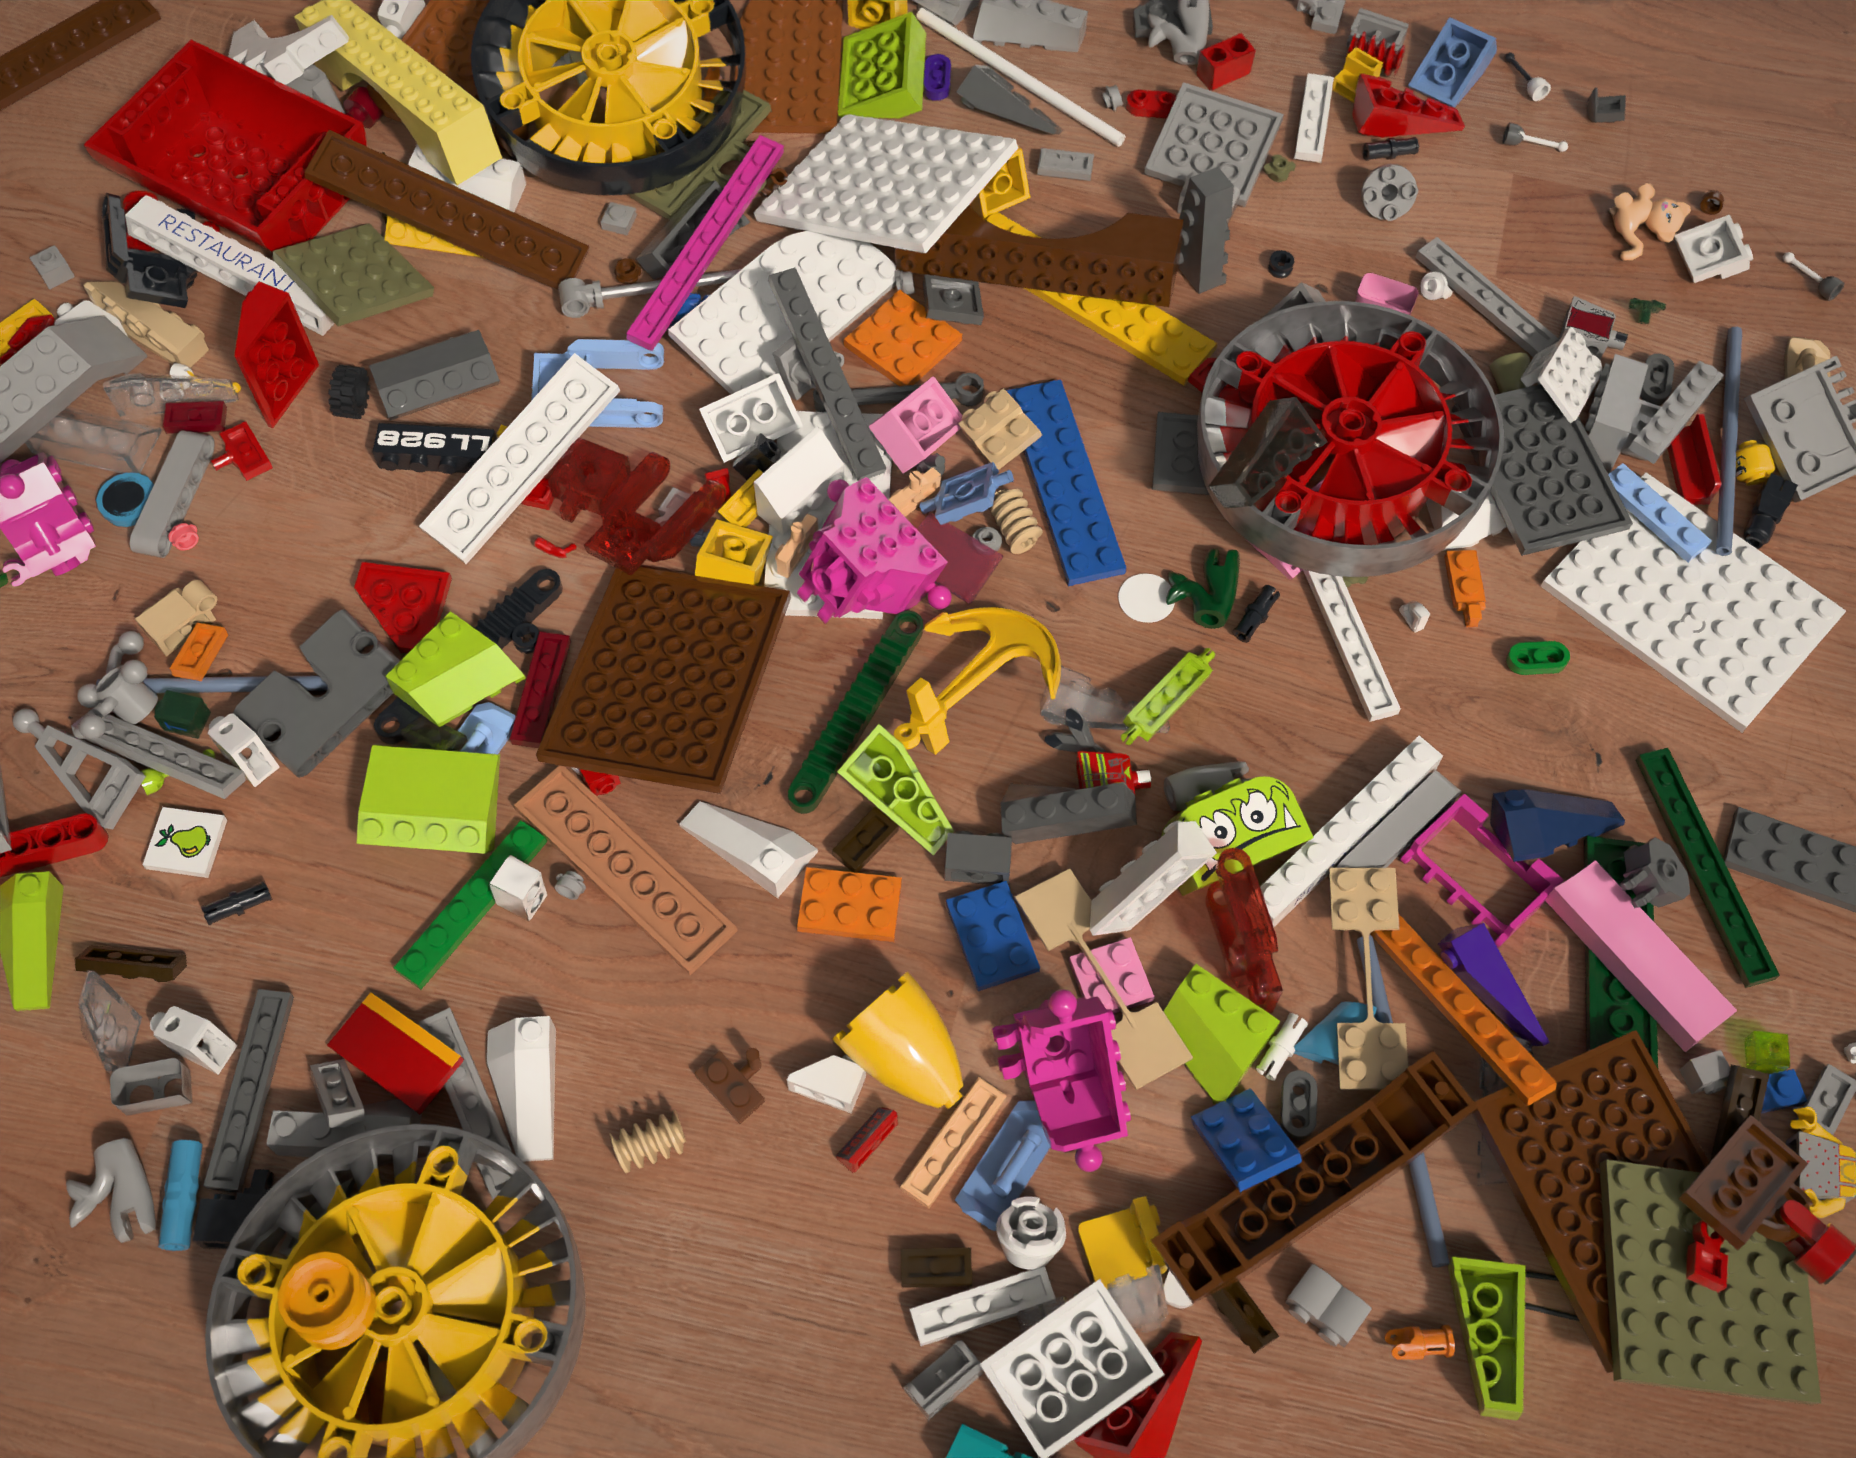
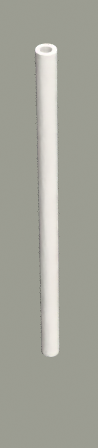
M921 8L918 11L917 20L1117 147L1121 146L1124 142L1125 135L925 8Z

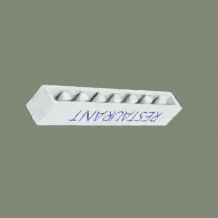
M147 195L125 215L128 235L245 296L249 291H252L259 281L288 292L302 325L322 336L333 326L334 322L274 261L265 257L260 252L247 248L237 240L228 238L215 231L212 227L205 226L187 214L180 213L162 201H157Z
M1418 736L1313 836V839L1304 844L1249 897L1244 912L1269 933L1329 875V868H1336L1369 833L1436 771L1443 755L1421 736Z

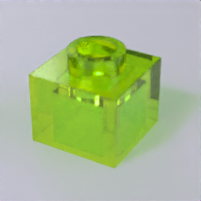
M1753 1031L1744 1039L1746 1068L1772 1074L1785 1071L1791 1067L1788 1034Z

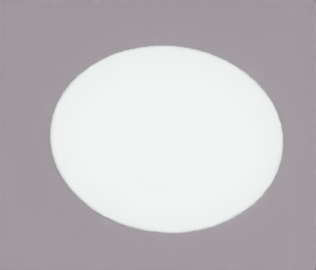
M1134 575L1127 579L1119 590L1118 597L1122 610L1129 617L1140 622L1151 623L1160 621L1171 613L1175 603L1171 605L1166 604V596L1171 586L1166 580L1157 575Z

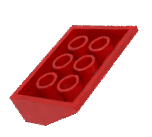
M259 281L252 291L247 293L245 300L242 302L234 357L268 427L274 428L317 370L319 363L290 294Z

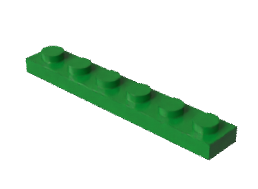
M520 820L393 967L396 973L422 990L496 903L490 885H492L490 882L505 860L512 855L528 865L547 843L546 837Z

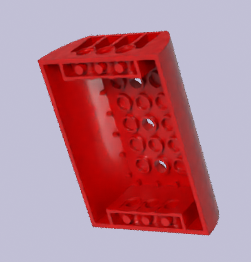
M191 39L83 145L92 158L105 168L273 253L275 250L312 240L350 199L305 179V170L328 130L366 147L367 141L363 122ZM195 154H203L202 156L194 157ZM245 174H247L246 176H244V177H242V178H236L237 175H245Z

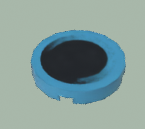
M127 472L116 475L106 481L100 488L96 499L98 510L106 520L115 526H134L154 484L148 477L139 473Z

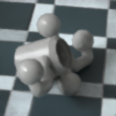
M135 631L124 632L110 652L106 675L103 676L97 685L86 684L78 690L77 698L80 704L92 709L73 730L75 738H100L106 730V723L102 717L112 711L123 721L134 725L143 720L156 705L158 700L157 694L143 683L147 678V667L139 660H130L121 665L122 657L125 653L134 655L143 649L144 639L139 633Z

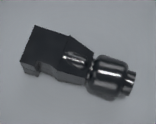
M1773 473L1770 474L1753 504L1752 517H1750L1743 534L1746 542L1759 549L1770 541L1776 524L1780 523L1785 510L1790 505L1798 484L1784 480V478Z

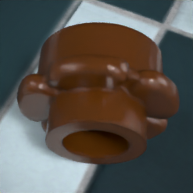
M630 258L618 261L614 270L616 280L622 284L635 283L639 279L638 276L642 273L637 262Z

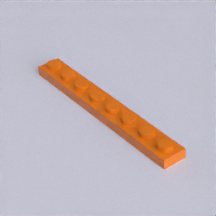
M1400 915L1399 930H1375L1370 933L1376 942L1526 1106L1556 1090L1557 1082Z

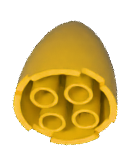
M907 971L898 979L902 986L898 989L894 985L890 986L847 1025L850 1030L848 1034L842 1029L832 1040L853 1062L884 1086L918 1103L934 1108H940L945 1105L949 1109L963 1096L959 1092L963 1087V1080L956 1050L937 1009L925 991Z

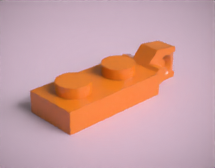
M1447 551L1444 559L1453 608H1456L1457 611H1463L1466 627H1478L1479 621L1482 620L1481 610L1486 608V599L1477 551Z

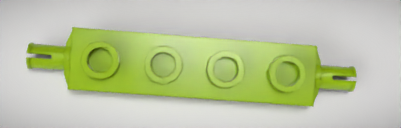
M1205 648L1199 656L1188 652L1126 716L1122 723L1129 728L1121 735L1122 742L1128 738L1125 744L1131 745L1138 736L1148 742L1209 678L1213 670L1208 663L1215 658V652L1212 650L1208 655L1211 650L1210 648Z

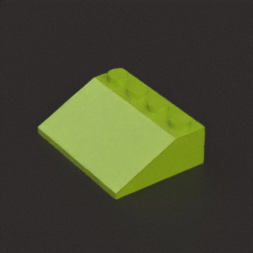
M912 11L844 37L838 115L840 118L846 114H852L868 118L899 119L922 110L926 32Z
M372 745L358 811L357 844L483 854L494 850L500 754Z

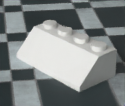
M418 144L408 164L512 212H515L526 186L520 163L502 158L459 185L454 184L430 164Z
M1178 820L1168 825L1164 829L1165 834L1159 840L1149 843L1142 849L1143 855L1137 860L1124 865L1120 870L1121 875L1100 887L1099 891L1101 893L1091 901L1090 931L1093 936L1131 930L1217 854L1196 821L1181 822Z

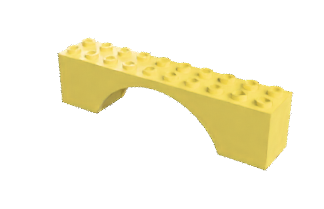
M322 0L313 6L306 7L301 13L294 16L300 31L330 15L334 17L349 36V42L314 63L315 66L323 71L327 78L342 91L363 79L367 81L396 112L419 145L427 161L454 184H461L502 158L483 104L351 0Z

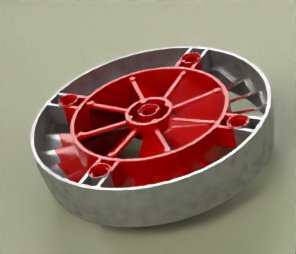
M1325 301L1297 305L1275 312L1248 326L1223 349L1215 360L1203 389L1197 421L1198 459L1201 474L1214 504L1231 526L1250 543L1282 562L1315 573L1341 577L1379 576L1398 572L1420 564L1444 550L1466 528L1487 498L1500 467L1504 446L1503 419L1493 389L1480 368L1459 345L1429 324L1410 315L1374 304L1352 301ZM1433 381H1435L1441 387L1438 389V387L1435 385ZM1227 384H1230L1254 398L1252 408L1218 398V395ZM1452 398L1461 408V411L1450 414L1445 400ZM1303 402H1308L1323 411L1321 420L1278 414L1284 409ZM1468 422L1474 437L1452 439V424ZM1318 431L1319 440L1277 460L1271 458L1263 444V437ZM1450 447L1478 450L1480 466L1446 461ZM1215 452H1228V453L1214 454ZM1330 453L1336 455L1319 491L1316 492L1305 487ZM1243 475V477L1229 481L1230 478ZM1428 499L1459 515L1445 526L1428 534L1415 521ZM1405 529L1412 538L1402 542H1396L1394 539L1395 536L1402 533Z

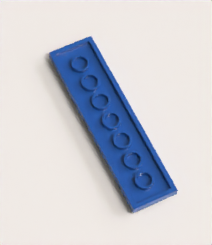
M1062 380L1006 390L1042 434L1038 440L1024 450V454L1068 586L1126 574V565Z

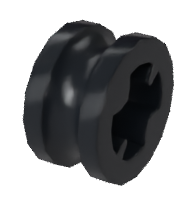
M1278 250L1271 254L1268 264L1269 273L1276 278H1286L1291 275L1295 262L1293 255L1284 250ZM1278 263H1284V266H1279Z
M531 623L518 625L512 633L516 649L524 654L533 653L539 630ZM531 634L532 639L529 638V642L524 643L522 641V638L525 639L524 635Z

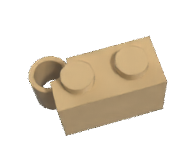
M194 580L188 583L183 591L180 588L171 590L167 596L145 609L135 620L145 635L165 656H168L186 642L196 623L209 625L216 620L211 610L217 604L218 599L201 580Z

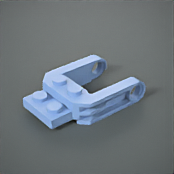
M577 339L568 346V351L564 354L534 353L532 400L574 353L594 368L653 370L660 368L664 364V347L657 343L653 351H650L628 340ZM644 354H654L656 356H645ZM613 398L589 427H657L663 422V405L650 401H637V399Z

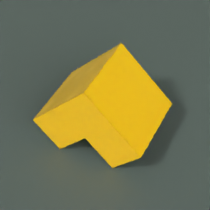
M1355 47L1347 55L1344 68L1334 77L1332 90L1354 103L1360 73L1379 77L1383 62Z

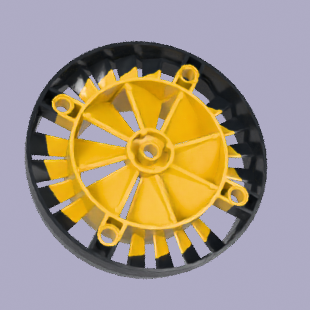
M490 0L480 16L472 40L471 66L479 101L484 106L490 126L499 142L525 169L537 177L564 189L586 194L615 196L646 192L673 183L698 169L720 149L730 135L740 113L746 81V53L741 23L729 0ZM718 28L730 45L734 55L700 61L697 38ZM568 50L581 52L582 61L552 67L561 57L569 52ZM737 66L738 77L736 81L702 80L701 67ZM585 71L588 79L558 111L540 98V91ZM600 87H607L605 124L591 123L590 119ZM702 87L732 92L724 106L702 100ZM701 109L716 115L707 126L694 120L700 114ZM533 120L538 129V132L527 141H524L512 132ZM687 129L694 134L690 139H687L684 135Z

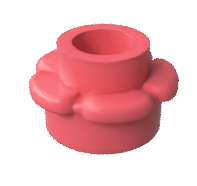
M179 523L170 531L168 540L179 550H189L199 540L197 528L193 524Z

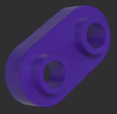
M934 54L925 61L924 94L931 100H943L950 93L951 61L947 56Z

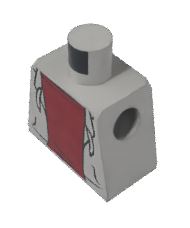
M1574 296L1566 312L1559 340L1565 330L1572 327L1576 333H1580L1583 336L1586 347L1591 354L1597 356L1600 360L1607 347L1622 351L1628 334L1612 330L1616 318L1613 312Z

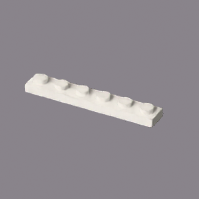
M1303 569L1369 722L1398 715L1401 708L1341 576L1319 574Z

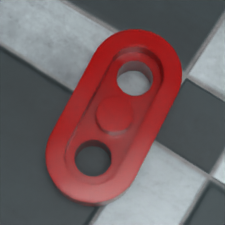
M1134 90L1127 96L1126 109L1131 115L1137 117L1167 119L1177 96L1167 91Z

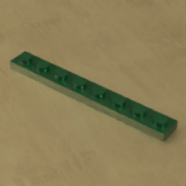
M1669 748L1640 754L1636 759L1638 767L1744 987L1748 988L1776 980L1780 974Z

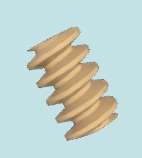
M1004 489L995 493L993 506L989 508H991V514L995 517L996 523L1000 527L1002 535L1005 536L1006 543L1010 546L1011 552L1022 554L1036 544L1043 531L1041 527L1036 526L1038 524L1037 519L1031 517L1033 515L1032 509L1026 508L1028 502L1022 498V490Z
M676 1110L672 1111L671 1122L663 1114L659 1115V1126L657 1127L651 1119H647L645 1131H642L637 1123L633 1124L631 1136H629L624 1128H621L619 1140L617 1141L610 1133L618 1163L625 1173L630 1172L631 1161L639 1169L643 1168L644 1156L652 1164L657 1162V1152H660L665 1159L670 1158V1147H673L679 1155L683 1154V1144L686 1142Z

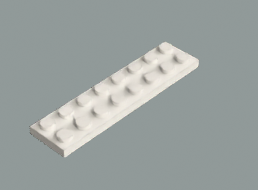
M574 353L419 527L463 563L467 564L620 392L619 386Z

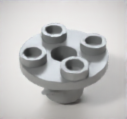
M1385 164L1374 169L1366 177L1361 191L1362 201L1368 212L1376 218L1393 221L1407 213L1413 206L1418 194L1417 184L1413 175L1405 167L1397 164Z

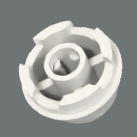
M1021 1197L1013 1200L1011 1207L1002 1212L996 1224L997 1235L1007 1260L1019 1268L1029 1270L1039 1269L1047 1265L1062 1248L1066 1240L1064 1218L1059 1209L1055 1207L1053 1211L1048 1206L1040 1204V1198Z

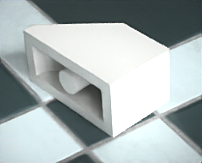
M833 1055L789 1074L787 1084L789 1091L852 1113L866 1079V1072L847 1055H844L843 1058Z

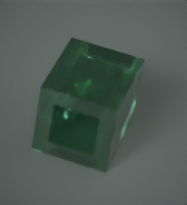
M166 690L163 699L155 707L154 718L164 731L199 739L211 711L202 698Z

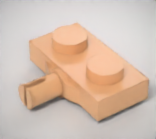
M932 467L925 473L913 471L909 475V485L903 489L896 490L888 499L904 516L918 508L920 502L927 501L940 491L941 474Z
M808 513L802 522H794L792 524L790 539L785 545L782 544L778 548L775 555L778 574L787 579L810 548L809 543L813 541V534L818 531V518Z

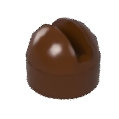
M1717 190L1706 192L1701 200V210L1709 215L1719 213L1724 205V196Z

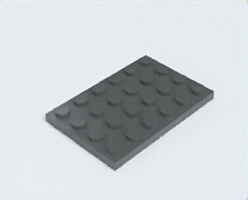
M1542 384L1495 394L1503 419L1504 446L1500 467L1490 492L1521 556L1629 530L1633 522L1579 417L1570 423ZM1456 403L1451 411L1452 413L1461 411V408ZM1468 422L1458 424L1464 438L1474 437ZM1470 449L1477 465L1480 466L1478 450Z

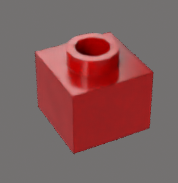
M579 769L584 784L596 796L608 794L617 785L621 784L619 776Z

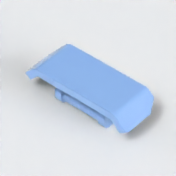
M491 702L477 704L444 750L498 754L511 736L516 716Z

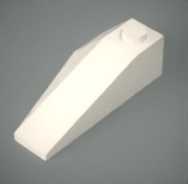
M1490 491L1479 511L1466 528L1442 551L1471 547L1491 534L1494 536L1501 533L1502 529L1507 527ZM1428 499L1426 502L1435 530L1445 526L1459 516L1431 499Z
M701 801L679 824L682 829L776 898L785 891L818 852L816 847L791 830Z
M550 1016L514 1018L488 1030L487 1065L516 1156L522 1162L553 1160L556 1028Z

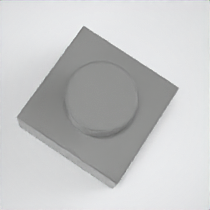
M610 202L601 220L602 229L628 235L637 217L636 208Z

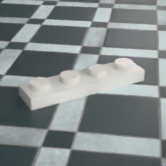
M1307 74L1294 159L1321 163L1334 77Z
M1045 1266L1039 1269H1033L911 1308L910 1314L921 1347L1056 1302V1298Z

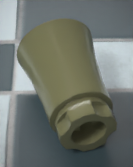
M1512 353L1504 355L1490 364L1489 368L1496 381L1499 393L1526 388L1521 377L1530 364L1528 354Z

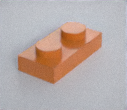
M196 623L169 668L174 677L202 681L228 637L225 627Z

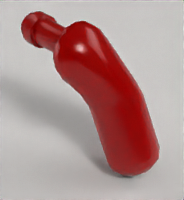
M538 537L534 541V546L537 549L562 559L566 558V554L577 548L574 543H571L568 547L562 549L542 537Z

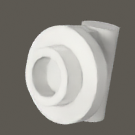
M1439 272L1427 273L1420 284L1422 295L1429 300H1437L1441 297L1447 299L1453 293L1447 286L1445 276Z

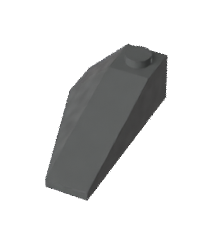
M974 65L956 91L962 96L961 101L971 109L976 107L1053 135L1061 134L1063 131L1041 110L1035 107L1032 110L1029 107L1031 104L1030 100L1016 91L1012 92L1014 86L989 66Z

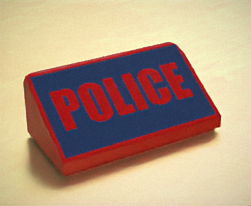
M879 1107L836 1154V1159L852 1173L856 1172L898 1125V1113L892 1109Z

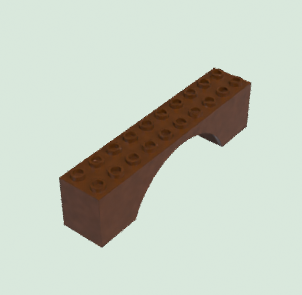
M968 205L927 253L895 248L896 270H903V272L911 271L912 273L1170 307L1179 266L1184 220L1127 213L1119 221L1094 233L1071 238L1047 239L1024 236L1001 229L982 218Z

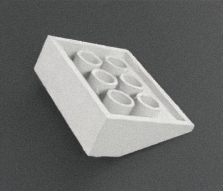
M1100 1279L980 1363L1040 1458L1051 1457L1165 1375Z

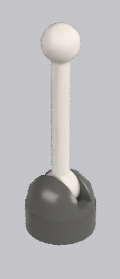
M1510 122L1506 126L1502 144L1516 146L1525 140L1557 148L1560 152H1565L1568 149V144L1565 141L1557 143L1525 135L1521 126Z
M1787 252L1783 255L1785 263H1792L1819 283V293L1828 301L1833 300L1842 291L1845 283L1839 278L1829 276L1823 279L1796 260L1792 252Z

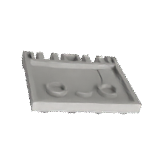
M1837 356L1744 398L1766 445L1770 448L1772 458L1782 478L1798 484L1792 497L1794 503L1856 475V429L1852 426V423L1856 422V399L1844 405L1840 401V399L1855 392L1852 387H1847L1836 393L1832 383L1835 384L1847 377L1845 371L1831 377L1827 375L1828 372L1842 366Z

